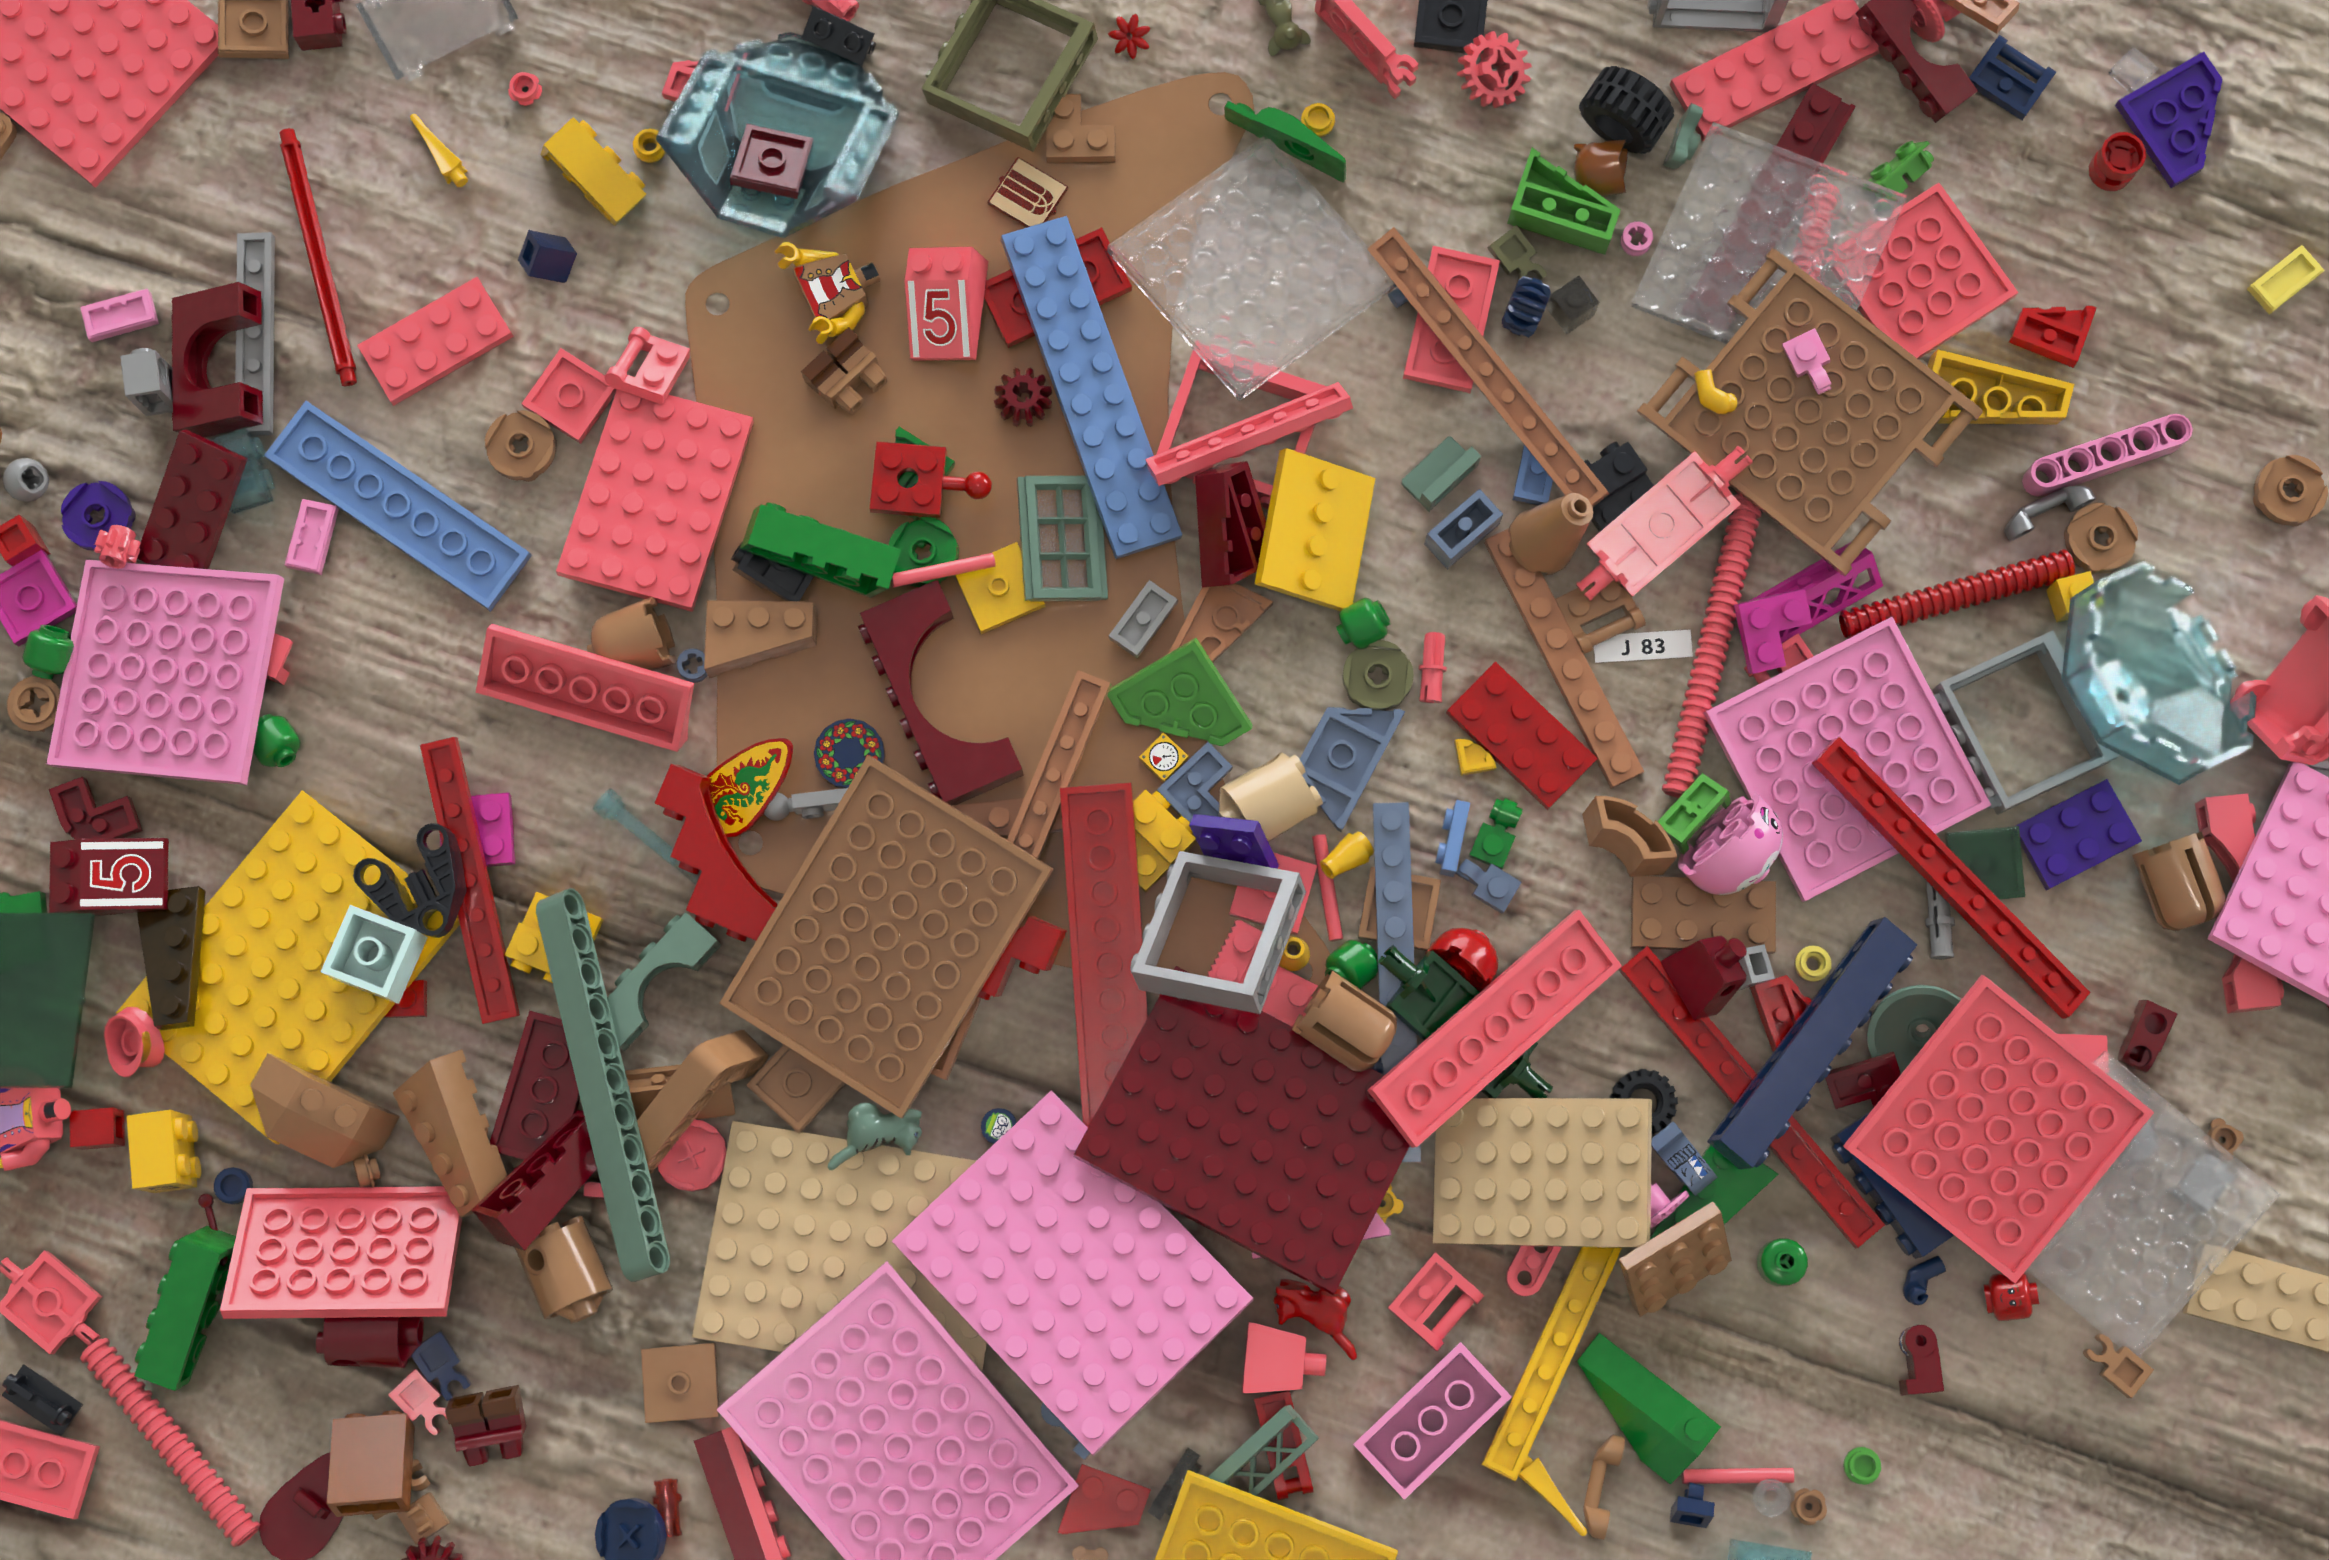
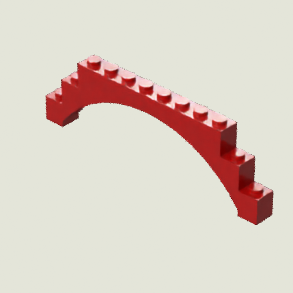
M670 764L655 804L664 807L663 814L679 821H683L684 817H686L670 857L680 861L678 867L685 871L698 875L699 871L702 870L686 911L695 914L694 920L702 925L714 928L716 923L727 928L726 935L734 939L746 942L748 937L757 941L778 903L759 886L743 866L729 843L716 814L709 786L712 778L684 766ZM1035 916L1028 917L1025 926L1019 928L1014 934L977 997L989 1000L991 996H1002L1017 959L1020 960V968L1034 974H1039L1040 969L1043 971L1051 970L1067 930Z

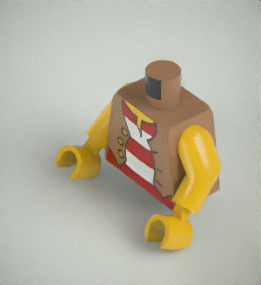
M790 242L782 243L774 251L776 254L781 253L786 256L778 262V266L781 269H786L792 263L795 265L792 269L796 281L814 317L808 330L820 331L816 342L823 344L828 336H838L848 327L853 331L868 307L867 297L863 289L881 281L873 262L854 270L847 254L839 255L837 252L800 249Z

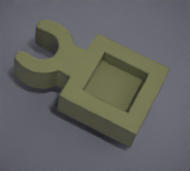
M1517 225L1487 247L1494 258L1500 260L1499 264L1507 275L1516 269L1519 273L1518 280L1523 276L1527 277L1528 272L1536 273L1540 280L1547 276L1545 269L1541 265L1532 263L1529 259L1537 252Z

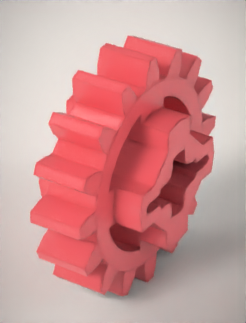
M1491 31L1485 34V37L1481 34L1474 38L1473 43L1463 48L1468 55L1458 58V62L1464 65V69L1457 72V76L1466 78V82L1463 83L1461 88L1462 90L1468 88L1472 90L1469 97L1470 100L1481 97L1482 107L1492 102L1493 107L1498 108L1503 106L1504 102L1508 105L1516 101L1515 96L1525 93V89L1521 84L1530 82L1531 78L1524 74V70L1532 66L1530 63H1524L1522 59L1528 54L1527 50L1519 52L1516 49L1520 42L1518 39L1509 43L1508 33H1503L1497 37L1495 31ZM1480 54L1481 61L1478 64H1476L1477 58ZM1512 76L1511 83L1508 85V79Z

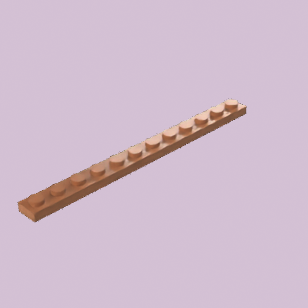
M1077 670L1007 838L1009 842L1037 859L1041 857L1061 808L1060 788L1070 787L1112 686L1110 682ZM976 997L932 1070V1075L948 1080L982 998Z

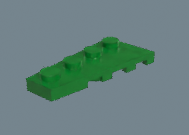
M1709 1144L1702 1158L1718 1178L1696 1196L1683 1184L1677 1195L1687 1190L1689 1197L1673 1213L1657 1224L1650 1235V1240L1711 1202H1714L1721 1211L1725 1225L1779 1174L1763 1163L1757 1168L1738 1169Z

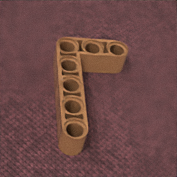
M745 1030L729 1033L699 1044L685 1058L637 1120L650 1175L720 1087L752 1076L767 1061L768 1053Z

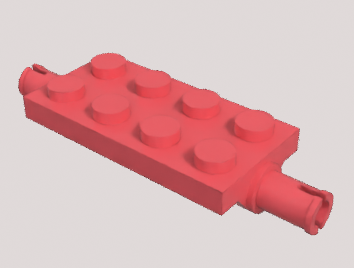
M1737 446L1735 450L1716 466H1708L1694 451L1586 543L1598 557L1600 565L1580 582L1576 583L1578 589L1582 592L1591 583H1594V586L1583 594L1591 601L1612 581H1615L1616 583L1619 582L1629 595L1633 597L1741 505L1728 489L1730 486L1729 482L1753 463L1751 458L1747 455L1735 464V460L1745 453L1740 446Z

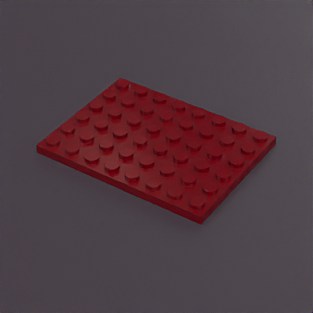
M1178 966L1174 968L1177 971L1187 972ZM1160 994L1073 1157L1334 1295L1410 1145L1367 1091L1384 1076L1383 1074L1371 1068L1362 1072L1352 1071L1294 1032L1292 1026L1261 1011V1014Z

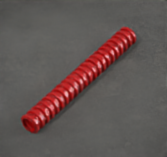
M2062 549L2058 554L2055 552L2049 553L2048 557L2041 555L2037 560L2030 558L2027 560V563L2019 561L2017 566L2015 564H2008L2006 569L2002 566L1998 567L1996 572L1990 569L1986 571L1985 575L1979 572L1975 577L1972 575L1966 576L1965 580L1957 578L1954 583L1946 581L1944 586L1936 584L1933 589L1929 586L1925 587L1923 592L1919 589L1914 590L1912 595L1906 592L1902 598L1896 595L1892 597V600L1888 598L1883 599L1882 603L1874 601L1871 603V606L1863 604L1861 609L1852 607L1850 612L1842 610L1839 615L1840 628L1844 637L1849 639L1890 617H1893L1896 625L1905 626L1908 621L1913 624L1918 621V618L1924 621L1928 619L1929 615L1933 618L1937 617L1939 612L1945 615L1949 613V610L1956 612L1960 607L1967 609L1970 607V604L1978 606L1981 601L1989 603L1991 598L1999 600L2002 595L2006 598L2010 597L2012 592L2018 595L2022 590L2028 592L2033 587L2039 589L2043 587V584L2050 586L2057 579L2075 575V564L2071 554L2067 550Z

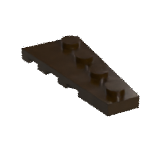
M199 886L168 890V910L137 912L154 1026L160 1030L193 1027L195 1024L206 891Z

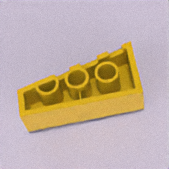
M1939 349L1931 355L1927 366L1982 409L1983 413L1976 421L1972 420L1969 424L2057 425L2067 416L2075 385ZM1953 404L1937 424H1950L1960 413V408Z

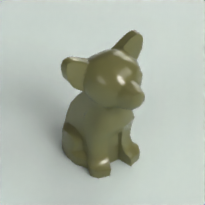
M1258 0L1260 5L1265 6L1268 16L1276 26L1274 36L1268 44V52L1271 56L1276 55L1280 49L1290 50L1295 48L1299 43L1310 44L1309 34L1292 22L1290 0Z

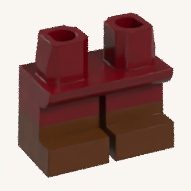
M519 1385L486 1391L485 1396L483 1392L450 1398L445 1409L448 1424L452 1425L456 1452L463 1451L468 1466L471 1467L488 1462L489 1452L487 1446L499 1444L502 1459H511L522 1455L523 1435L527 1425Z

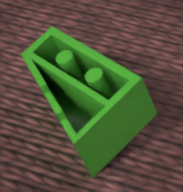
M1532 147L1507 224L1517 225L1519 228L1605 255L1621 209L1587 185L1582 186L1567 175V171L1560 166L1555 167L1540 156V152Z

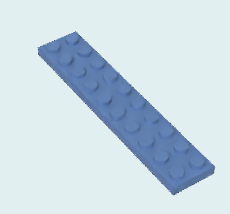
M1067 216L1001 235V243L1115 559L1181 539L1182 532L1165 485L1158 486L1148 470L1145 459L1154 455Z

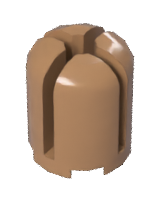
M2202 831L2132 855L2157 923L2163 929L2179 931L2218 917L2227 897Z
M1332 971L1330 975L1327 974L1313 992L1311 995L1312 999L1304 1010L1306 1015L1303 1017L1299 1014L1292 1030L1352 1071L1362 1072L1372 1068L1391 1044L1396 1033L1397 1017L1392 1010Z

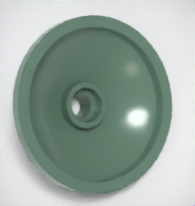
M1929 985L1909 986L1891 993L1876 1007L1868 1024L1867 1042L1871 1057L1894 1052L1902 1074L1961 999L1945 989ZM1920 1024H1925L1929 1029L1926 1032H1919L1916 1030V1027Z

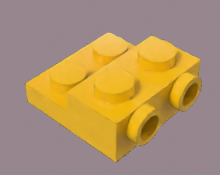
M1145 789L1133 801L1139 887L1146 893L1168 871L1169 866L1175 863L1179 851L1188 852L1196 844V838L1192 835L1193 832L1189 826L1190 822L1182 815L1176 819L1167 810L1171 806L1170 803L1158 791L1151 795Z
M536 892L523 922H519L505 956L512 960L511 967L530 974L532 968L545 973L543 980L553 984L536 915V906L539 900L549 896ZM587 912L593 941H595L604 920Z

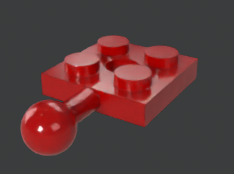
M876 441L869 509L871 513L940 518L943 490L965 491L973 499H983L991 492L992 482L987 474L979 471L969 474L966 478L944 476L947 455L946 447ZM905 472H913L918 476V482L911 488H904L898 483L899 477Z

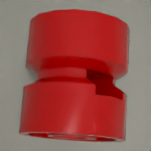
M2118 132L2107 138L2089 164V176L2092 182L2098 188L2105 191L2123 189L2145 162L2146 148L2143 142L2136 135L2128 132Z

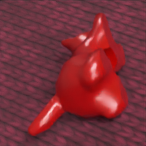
M1281 1279L1280 1286L1276 1287L1277 1295L1273 1299L1276 1312L1279 1315L1278 1324L1283 1325L1288 1319L1300 1317L1320 1331L1329 1334L1345 1351L1351 1360H1355L1357 1358L1355 1347L1343 1334L1347 1321V1309L1351 1303L1348 1292L1343 1287L1338 1286L1335 1294L1331 1295L1322 1289L1313 1291L1308 1285L1300 1281Z

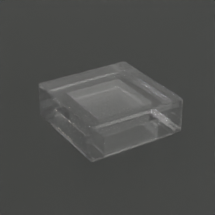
M2133 46L2110 69L2108 74L2129 93H2132L2142 87L2159 68Z

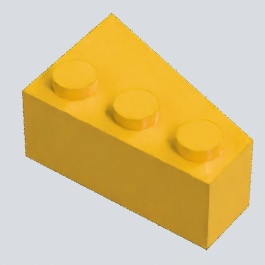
M573 117L543 145L540 155L547 162L551 159L563 171L562 176L569 183L573 182L585 194L584 197L608 221L616 226L645 198L646 193L643 189L646 186L635 173L631 171L627 174L619 166L621 159L609 146H606L604 149L594 139L597 136L596 132L587 122L582 120L579 123Z

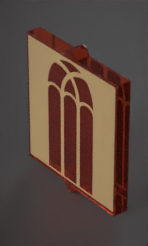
M1017 157L1006 175L999 178L1000 184L987 203L1027 228L1047 222L1051 215L1057 213L1056 207L1067 192L1068 186Z

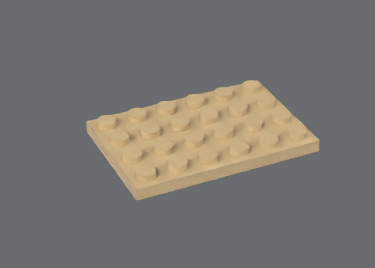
M1472 1098L1436 1130L1433 1243L1638 1248L1650 1240L1652 1100L1617 1098Z

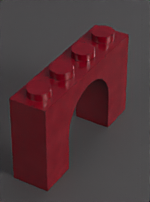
M235 282L172 298L173 431L179 433L180 430L187 429L201 437H208L262 425L263 395L261 390L241 382L211 388L207 377L209 355L215 344L223 336L233 331L262 325L261 291L243 283Z

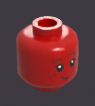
M1998 1273L1990 1277L1989 1284H1983L1988 1314L1994 1313V1317L1998 1321L2027 1319L2032 1315V1305L2039 1304L2036 1282L2029 1283L2025 1273L2016 1283L2012 1282L2002 1273Z

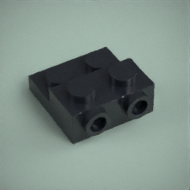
M1617 441L1608 445L1600 452L1602 458L1593 464L1588 459L1584 461L1609 492L1608 496L1593 507L1591 521L1599 532L1654 486L1646 475L1648 469L1629 442L1621 446Z
M742 542L740 543L731 560L736 562L732 569L734 572L760 588L768 589L785 601H800L814 576L740 549Z

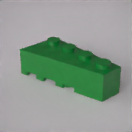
M205 1226L174 1242L169 1253V1260L172 1261L169 1272L163 1276L158 1286L157 1294L161 1296L157 1308L152 1310L146 1323V1328L149 1329L146 1342L140 1345L135 1356V1363L138 1364L135 1377L173 1391L189 1383L207 1339V1336L202 1334L203 1328L207 1329L211 1325L220 1308L215 1298L226 1284L236 1236ZM227 1256V1263L225 1265L219 1264L220 1260Z

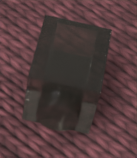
M1577 276L1551 294L1546 308L1567 335L1594 317L1600 302L1582 278Z

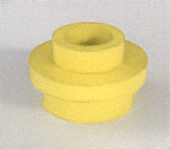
M1808 946L1797 954L1795 969L1804 980L1810 982L1820 981L1831 970V958L1823 948ZM1808 958L1817 960V970H1810L1807 967L1806 962Z

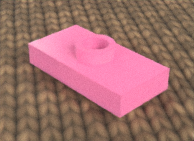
M148 289L80 307L87 337L91 342L159 324L152 294Z
M302 499L285 561L287 568L322 575L339 511L337 506Z

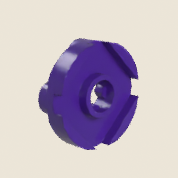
M98 481L99 483L91 484L83 483L76 486L67 494L61 505L64 533L76 545L86 550H95L96 545L94 544L100 530L108 532L112 525H121L131 529L136 519L135 510L132 508L126 494L115 485L106 481ZM104 508V519L101 522L90 524L93 520L90 515L91 511L99 512Z

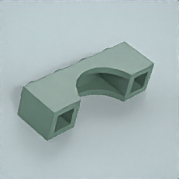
M686 912L682 917L676 915L668 922L663 930L666 934L657 944L651 942L639 955L641 961L633 970L626 969L615 981L616 989L607 997L619 1048L623 1051H626L649 1026L643 1009L644 994L649 983L658 974L671 968L682 967L699 971L722 946L717 939Z

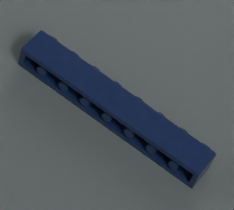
M1886 917L1870 921L1707 1142L1738 1169L1759 1167L1768 1157L1770 1151L1767 1148L1772 1141L1782 1137L1790 1127L1791 1123L1788 1120L1795 1110H1801L1810 1100L1811 1094L1809 1091L1814 1084L1822 1082L1828 1076L1832 1069L1829 1064L1834 1057L1841 1055L1852 1042L1851 1034L1857 1027H1862L1870 1019L1873 1013L1870 1009L1876 1000L1883 999L1892 989L1893 984L1890 981L1897 972L1901 973L1909 966L1913 960L1910 954L1918 944Z

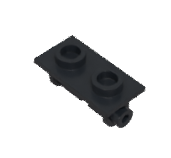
M813 6L801 37L862 66L867 54L871 55L876 47V42L872 41L875 33L816 6Z
M25 1364L22 1365L16 1375H8L2 1384L6 1388L2 1394L4 1398L60 1436L63 1435L83 1406L81 1402Z

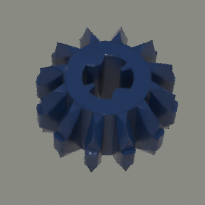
M1521 277L1512 292L1502 318L1503 327L1518 336L1522 335L1528 338L1532 336L1549 301L1548 299L1551 295L1550 286L1536 278Z

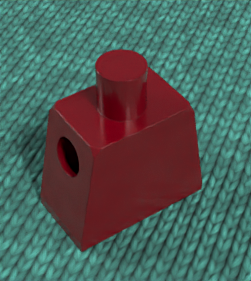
M1716 936L1699 940L1661 961L1693 1020L1717 1015L1744 984L1746 973L1739 961L1746 956L1747 950L1745 945L1736 938H1732L1727 942L1723 936Z

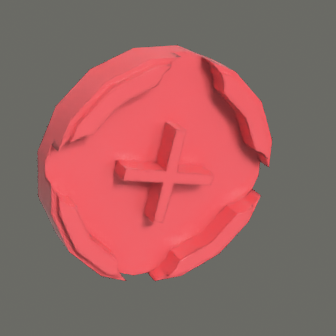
M694 1119L657 1166L658 1171L667 1183L679 1190L695 1192L707 1189L718 1181L723 1174L727 1152L726 1141L717 1128L703 1120Z

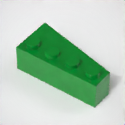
M769 502L765 505L761 504L753 510L740 548L870 598L889 588L901 552L899 548L849 533L843 529L821 524L814 518L787 513L784 507Z

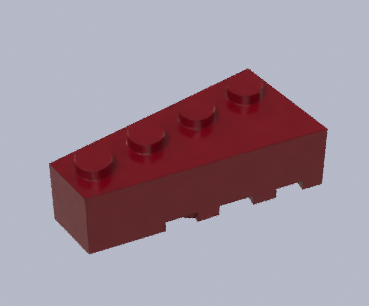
M577 1110L472 1209V1212L498 1242L525 1251L597 1169L584 1112Z

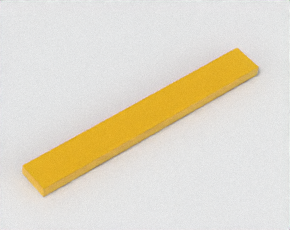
M1580 1248L1481 1466L1513 1482L1517 1480L1622 1248Z

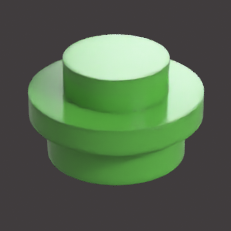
M1857 1447L1849 1451L1845 1456L1843 1463L1844 1472L1856 1484H1870L1880 1475L1881 1461L1873 1450L1866 1447Z

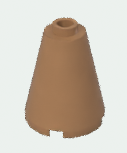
M1570 493L1520 513L1509 527V532L1511 531L1509 547L1517 562L1530 572L1536 573L1540 571L1547 573L1546 575H1553L1565 568L1592 520L1593 508L1591 503L1581 494Z

